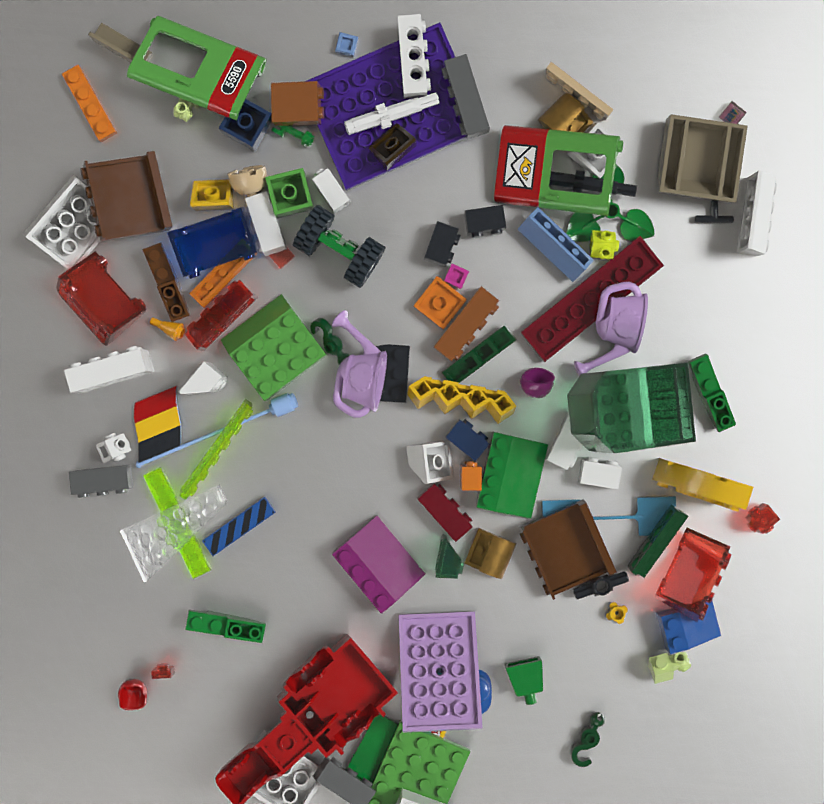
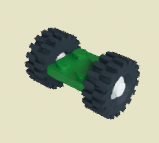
M316 205L310 211L308 217L305 218L304 223L297 232V236L292 244L293 247L310 256L316 251L321 242L344 257L352 260L345 272L344 279L361 288L375 269L386 247L368 237L361 247L358 248L359 245L350 239L349 241L345 240L340 232L334 229L332 231L329 230L335 215L320 205Z

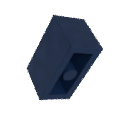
M459 419L445 438L476 462L490 444L487 442L488 437L481 431L477 434L472 430L473 425L466 419L463 421Z

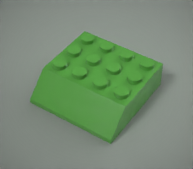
M282 294L221 339L228 354L264 401L269 400L327 356L326 352Z

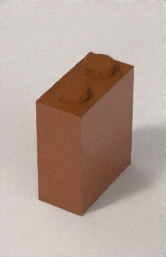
M318 81L271 83L272 123L275 126L321 124V119H324V107H321V99H324L323 87H321Z

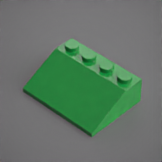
M492 432L482 475V491L478 492L475 506L494 512L531 518L548 444Z

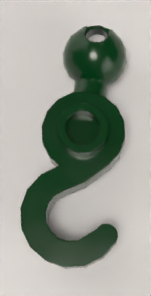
M324 318L314 320L310 324L311 333H317L320 330L319 327L323 330L324 349L327 353L336 355L338 357V365H340L346 357L350 356L348 353H343L341 339L332 335L333 330L327 320Z
M595 712L590 716L591 726L582 729L580 733L581 742L575 744L571 749V759L579 767H587L592 763L589 757L579 759L577 754L581 750H588L598 745L600 736L597 729L603 726L605 722V717L600 712Z

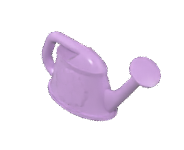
M621 282L610 285L602 291L595 322L596 330L602 340L614 343V347L607 354L588 363L574 361L575 369L581 380L585 379L586 373L591 369L629 352L635 354L638 351L646 323L648 295L647 293L642 294L636 284ZM628 289L634 294V296L610 297L608 301L609 295L613 292Z
M344 310L334 318L332 326H340L346 329L362 345L364 354L350 355L339 365L333 392V402L339 410L347 415L361 418L370 410L376 412L378 409L385 380L387 353L386 351L381 352L350 324L348 312ZM341 391L343 398L350 399L364 407L360 410H354L344 404L340 399Z

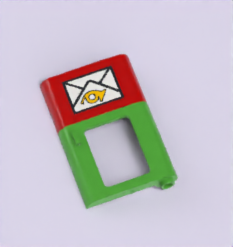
M504 125L499 149L494 201L495 203L608 216L616 157L623 150V140H620V136ZM562 150L605 155L606 166L602 193L596 195L550 189L549 182L554 151Z

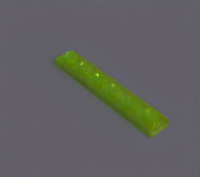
M245 399L181 487L179 495L181 498L186 500L189 495L193 496L195 494L199 481L205 480L209 473L207 470L211 465L214 466L218 462L222 449L225 451L231 443L230 438L233 434L237 435L242 428L240 424L253 413L252 402Z
M160 467L143 475L193 579L211 571L212 569L163 468Z

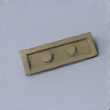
M103 23L100 24L95 34L92 32L88 34L94 42L130 63L140 47L138 43ZM148 50L144 57L145 61H149L153 54L150 50Z

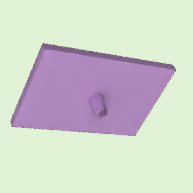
M475 612L399 615L403 733L482 729Z

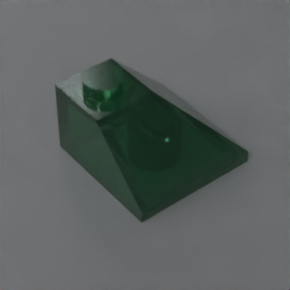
M442 534L434 571L435 577L458 579V574L463 572L464 563H461V557L447 536Z

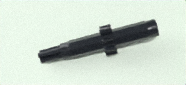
M576 170L575 175L551 171L549 186L573 189L572 192L578 193L586 191L601 194L604 179L584 176L585 171ZM613 181L611 195L618 194L635 197L637 185Z

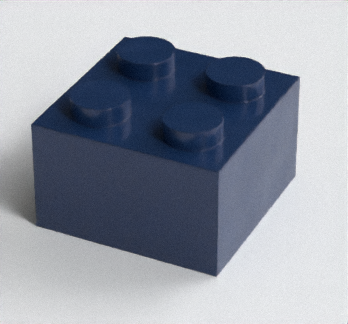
M245 99L237 121L225 116L219 126V130L222 134L256 152L272 123V113Z

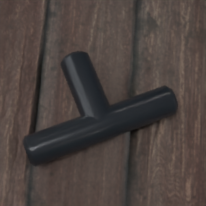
M711 200L710 215L695 216V223L734 222L733 216H718L717 200Z

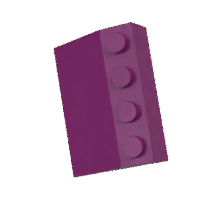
M378 515L332 553L333 557L381 614L398 601L426 574Z

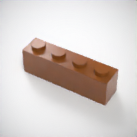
M481 286L433 348L449 361L453 359L457 361L463 354L461 350L465 344L469 346L474 340V332L477 329L481 331L486 325L487 321L485 318L497 311L499 308L497 303L500 300Z

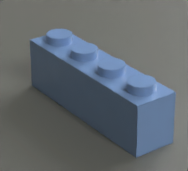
M539 207L517 229L572 282L594 261Z

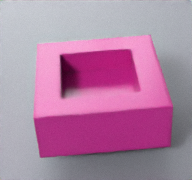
M452 263L444 282L461 289L469 271Z

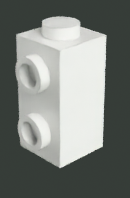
M328 168L326 170L320 169L314 174L315 177L312 178L314 184L335 214L351 203Z

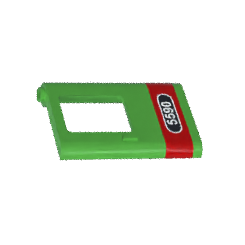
M156 16V18H152L150 29L130 63L127 77L237 121L239 112L256 77L263 74L267 59L164 17ZM163 33L207 51L194 78H188L144 60L156 35Z

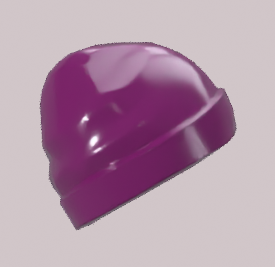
M531 368L524 372L520 378L522 390L532 398L545 397L550 393L555 381L554 374L543 368Z

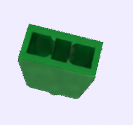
M540 656L505 663L504 665L516 696H524L526 705L536 704L535 693L543 691V668Z

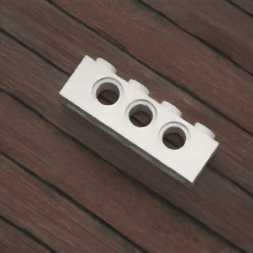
M421 14L398 16L404 99L427 96V91L431 90L430 78L426 79V71H429V61L424 58V52H427V40H423L422 34L426 32L425 20L421 21ZM416 34L418 38L412 41L408 39V35ZM417 53L420 57L417 60H412L409 58V55ZM418 72L421 77L415 80L411 77V74Z

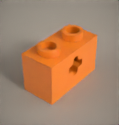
M465 461V465H460L461 490L482 491V467L477 465V462Z

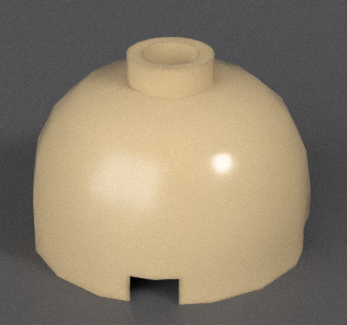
M265 165L249 166L240 170L239 173L238 170H234L227 174L234 191L240 195H247V197L258 194L267 184Z

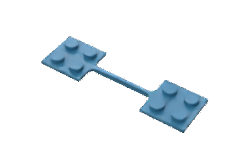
M676 496L637 498L638 511L635 515L593 517V519H636L638 521V536H649L672 504L676 507ZM580 499L542 501L543 517L576 503Z

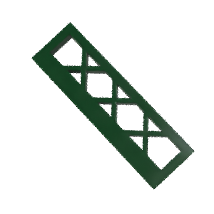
M671 504L628 564L630 571L636 576L639 574L645 578L689 516Z

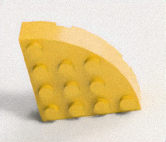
M661 458L658 460L652 480L658 481V486L668 489L670 485L676 487V492L739 512L740 508L747 509L754 488Z

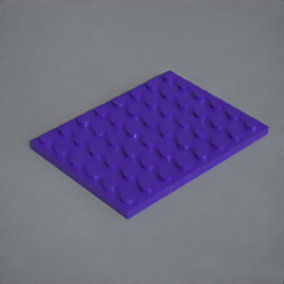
M440 22L426 28V32L422 33L423 40H427V52H424V58L429 61V71H426V79L430 78L431 90L427 91V95L436 93L439 98V104L391 121V127L398 123L417 140V145L388 171L370 152L368 147L391 127L382 129L381 125L348 135L344 121L375 111V106L382 103L385 104V107L414 99H404L399 40L305 81H318L321 87H323L324 99H321V107H324V119H321V124L317 126L346 191L466 139V136L461 134L459 128L461 123L460 117H456L453 105H456L454 98H450L447 87L450 86L448 79L444 80L441 68H444V61L455 58V55ZM416 34L408 36V39L412 41L418 38ZM417 53L409 55V58L412 60H417L420 57ZM414 72L411 74V77L417 80L421 75L418 72Z

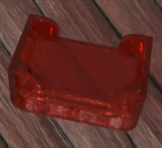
M95 251L58 276L56 289L61 298L97 339L107 346L146 313L147 309L145 303L140 298L130 299L108 274L107 260L102 255L99 256Z

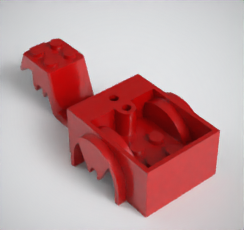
M348 634L331 649L329 646H325L318 650L283 683L284 690L277 696L279 704L284 708L280 715L282 721L258 742L246 745L218 772L215 777L216 784L232 804H244L264 784L272 779L281 777L308 752L312 754L319 749L325 758L330 756L335 750L340 755L344 754L343 748L347 742L359 738L360 734L369 728L376 716L382 715L384 717L386 715L381 708L396 696L398 692ZM308 711L313 712L312 718L306 717Z

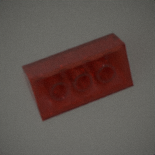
M236 280L228 286V291L224 295L220 294L214 300L215 304L210 309L206 308L200 314L201 318L197 322L193 321L186 328L188 331L185 335L197 350L205 351L258 298L241 280L238 282Z

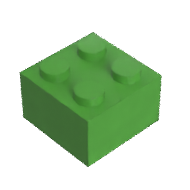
M303 168L265 177L274 214L277 219L313 210L314 206Z

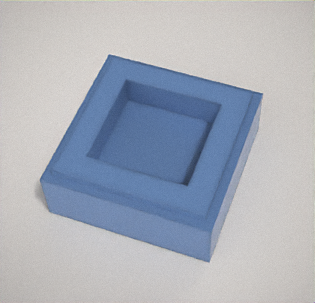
M339 32L335 53L354 57L358 36Z

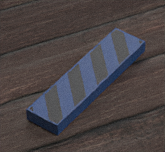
M264 497L202 540L211 555L214 556L276 513L268 499Z

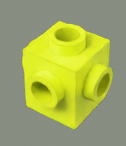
M592 230L589 244L590 257L613 259L614 253L619 250V240H616V233Z

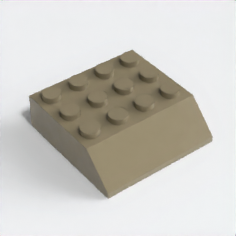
M671 114L666 119L657 176L659 192L736 203L748 126Z

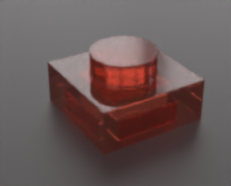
M167 663L158 664L151 671L152 679L171 678L175 674L174 666H169Z

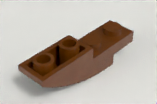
M162 242L142 249L171 322L190 316L179 281Z

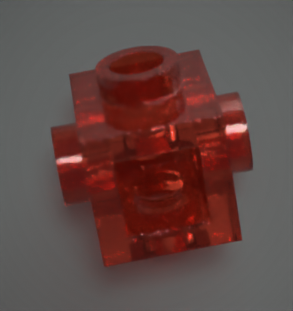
M765 503L751 508L745 517L749 522L747 523L748 527L754 533L757 531L761 534H767L772 531L774 525L781 520L772 508Z

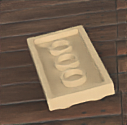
M550 62L547 66L546 75L551 83L554 85L558 83L562 86L564 93L578 98V101L584 108L588 106L593 110L592 114L598 119L604 118L606 120L614 109L554 63Z

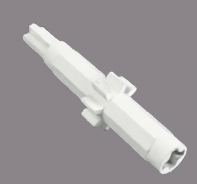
M436 93L388 107H385V104L382 103L376 105L373 112L344 121V125L348 135L381 125L382 129L391 127V121L439 104V98Z

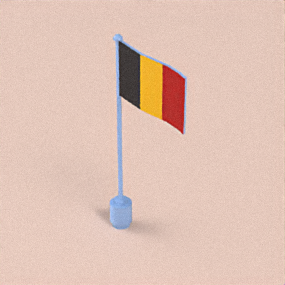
M174 386L138 401L134 405V422L138 438V461L135 465L137 468H141L144 464L270 412L272 415L276 414L277 417L295 411V408L299 407L294 393L283 394L271 399L269 409L181 445V422L177 406V386Z

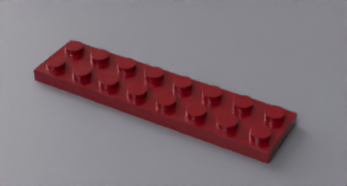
M639 236L520 333L543 362H546L596 321L600 296L606 287L621 282H632L639 287L664 265L643 238ZM625 289L613 292L609 295L608 301L610 297H626L632 291Z

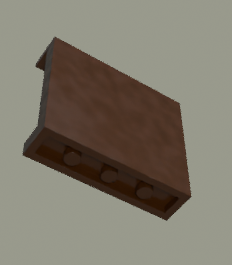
M155 151L147 152L144 156L89 164L88 161H84L83 168H80L81 176L87 182L88 187H85L87 199H91L90 213L91 217L96 220L97 225H94L96 237H100L101 242L169 231L172 228Z
M584 499L521 526L523 531L520 533L521 539L524 544L528 543L530 550L527 551L531 561H536L538 565L535 568L539 579L543 577L546 583L542 585L546 595L551 594L553 600L555 599L554 595L607 572L609 575L617 572Z

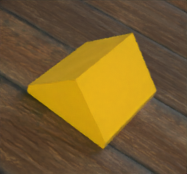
M229 179L194 181L190 206L195 211L234 209L233 188Z

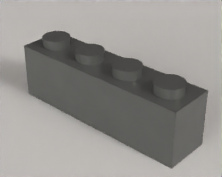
M467 54L445 60L444 68H441L444 80L448 79L450 85L447 87L449 96L454 98L456 104L453 105L456 117L459 116L461 120L459 124L461 134L465 135L468 140L489 133L490 127Z

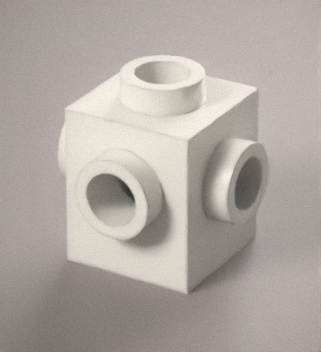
M115 433L104 437L105 440L96 445L103 463L112 459L115 462L126 458V453L131 451L129 441L124 433L117 436Z

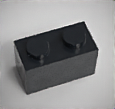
M503 205L470 209L464 212L467 236L472 235V238L483 237V233L490 232L491 235H499L506 229Z
M437 221L424 260L446 267L447 263L451 264L454 256L451 250L453 245H458L461 236L457 234L459 228Z

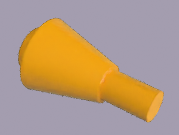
M154 317L150 320L151 325L160 328L174 341L181 339L185 334L183 323L161 321Z

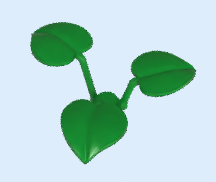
M616 164L613 181L624 183V173ZM611 199L608 216L599 215L594 218L593 214L575 212L569 220L566 234L573 241H590L592 230L600 231V226L596 221L604 217L611 219L617 216L624 220L620 226L622 236L629 241H634L639 236L643 239L650 238L655 233L653 223L644 211L631 209L626 217H624L620 213L619 206L616 203H612Z

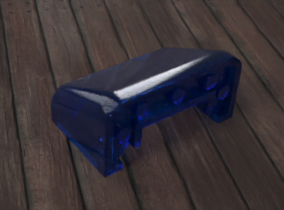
M240 207L231 212L167 232L183 277L189 275L190 279L201 276L200 271L244 257V260L256 257L255 253L258 252L245 207Z

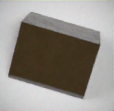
M396 123L369 146L368 149L388 171L416 147L417 140Z

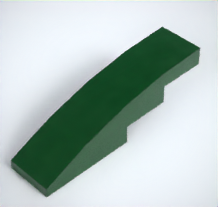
M505 324L442 373L448 381L460 383L517 339Z

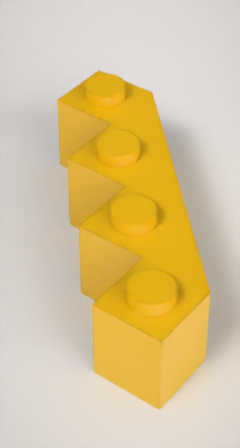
M426 376L411 384L407 392L408 397L417 409H420L432 400L436 402L444 414L461 405L471 419L487 410L497 424L513 415L517 407L505 391H493L486 389V387L475 385H461L459 382L448 380H434L432 377Z

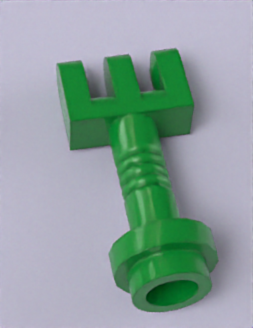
M290 125L278 126L280 130L274 127L271 129L273 133L282 138L285 133L293 135L300 139L301 145L305 147H310L314 141V136L311 132L303 133Z

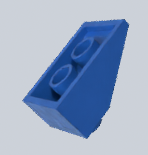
M711 598L656 612L664 646L670 654L689 650L721 636Z

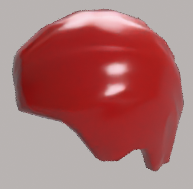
M129 679L121 684L118 690L120 708L133 711L145 707L147 703V688L141 680Z

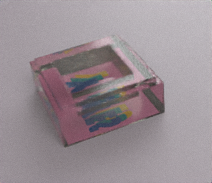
M731 101L719 118L727 123L738 124L747 112Z

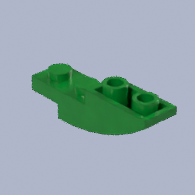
M705 353L689 360L688 363L693 373V381L716 430L722 432L735 426V419L726 395L720 388L708 354Z
M189 610L185 630L262 643L266 623L219 612Z

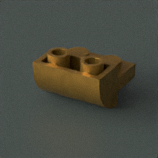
M564 93L538 119L544 129L584 132L594 123L584 111V106L568 93Z
M478 528L464 564L492 577L502 579L517 543Z

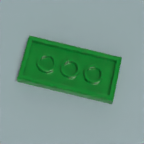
M378 715L373 719L347 768L350 767L358 773V778L362 780L364 777L373 783L398 722L382 715Z

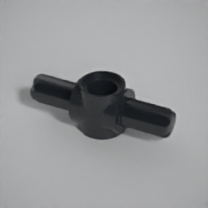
M625 571L612 576H608V574L600 575L589 580V584L573 589V593L576 599L592 594L595 597L599 595L604 596L613 591V587L627 583L629 577ZM605 581V587L602 590H598L597 583Z

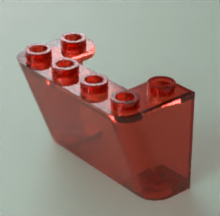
M686 527L679 542L678 550L665 578L662 579L655 598L697 623L699 619L703 621L709 607L706 603L711 604L715 595L712 592L714 585L719 586L723 577L719 574L722 569L726 570L732 556L729 553L731 546Z

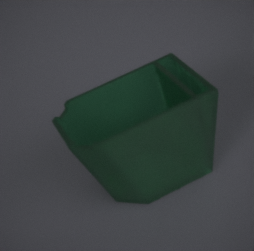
M688 362L580 374L567 394L571 434L588 451L622 453L696 442Z

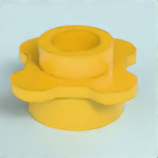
M616 602L610 603V610L606 613V618L622 624L628 612L627 607L624 605L619 606Z

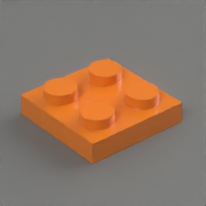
M436 276L413 307L444 330L467 299Z

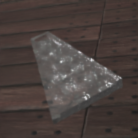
M220 485L120 531L144 583L160 570L193 535L228 503Z

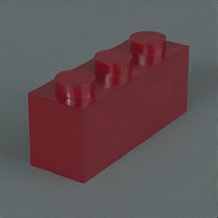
M433 483L417 499L451 538L457 542L473 527L471 524L473 520L466 512L462 514L458 510L460 505L453 498L449 500L445 495L447 491L441 484L436 485Z

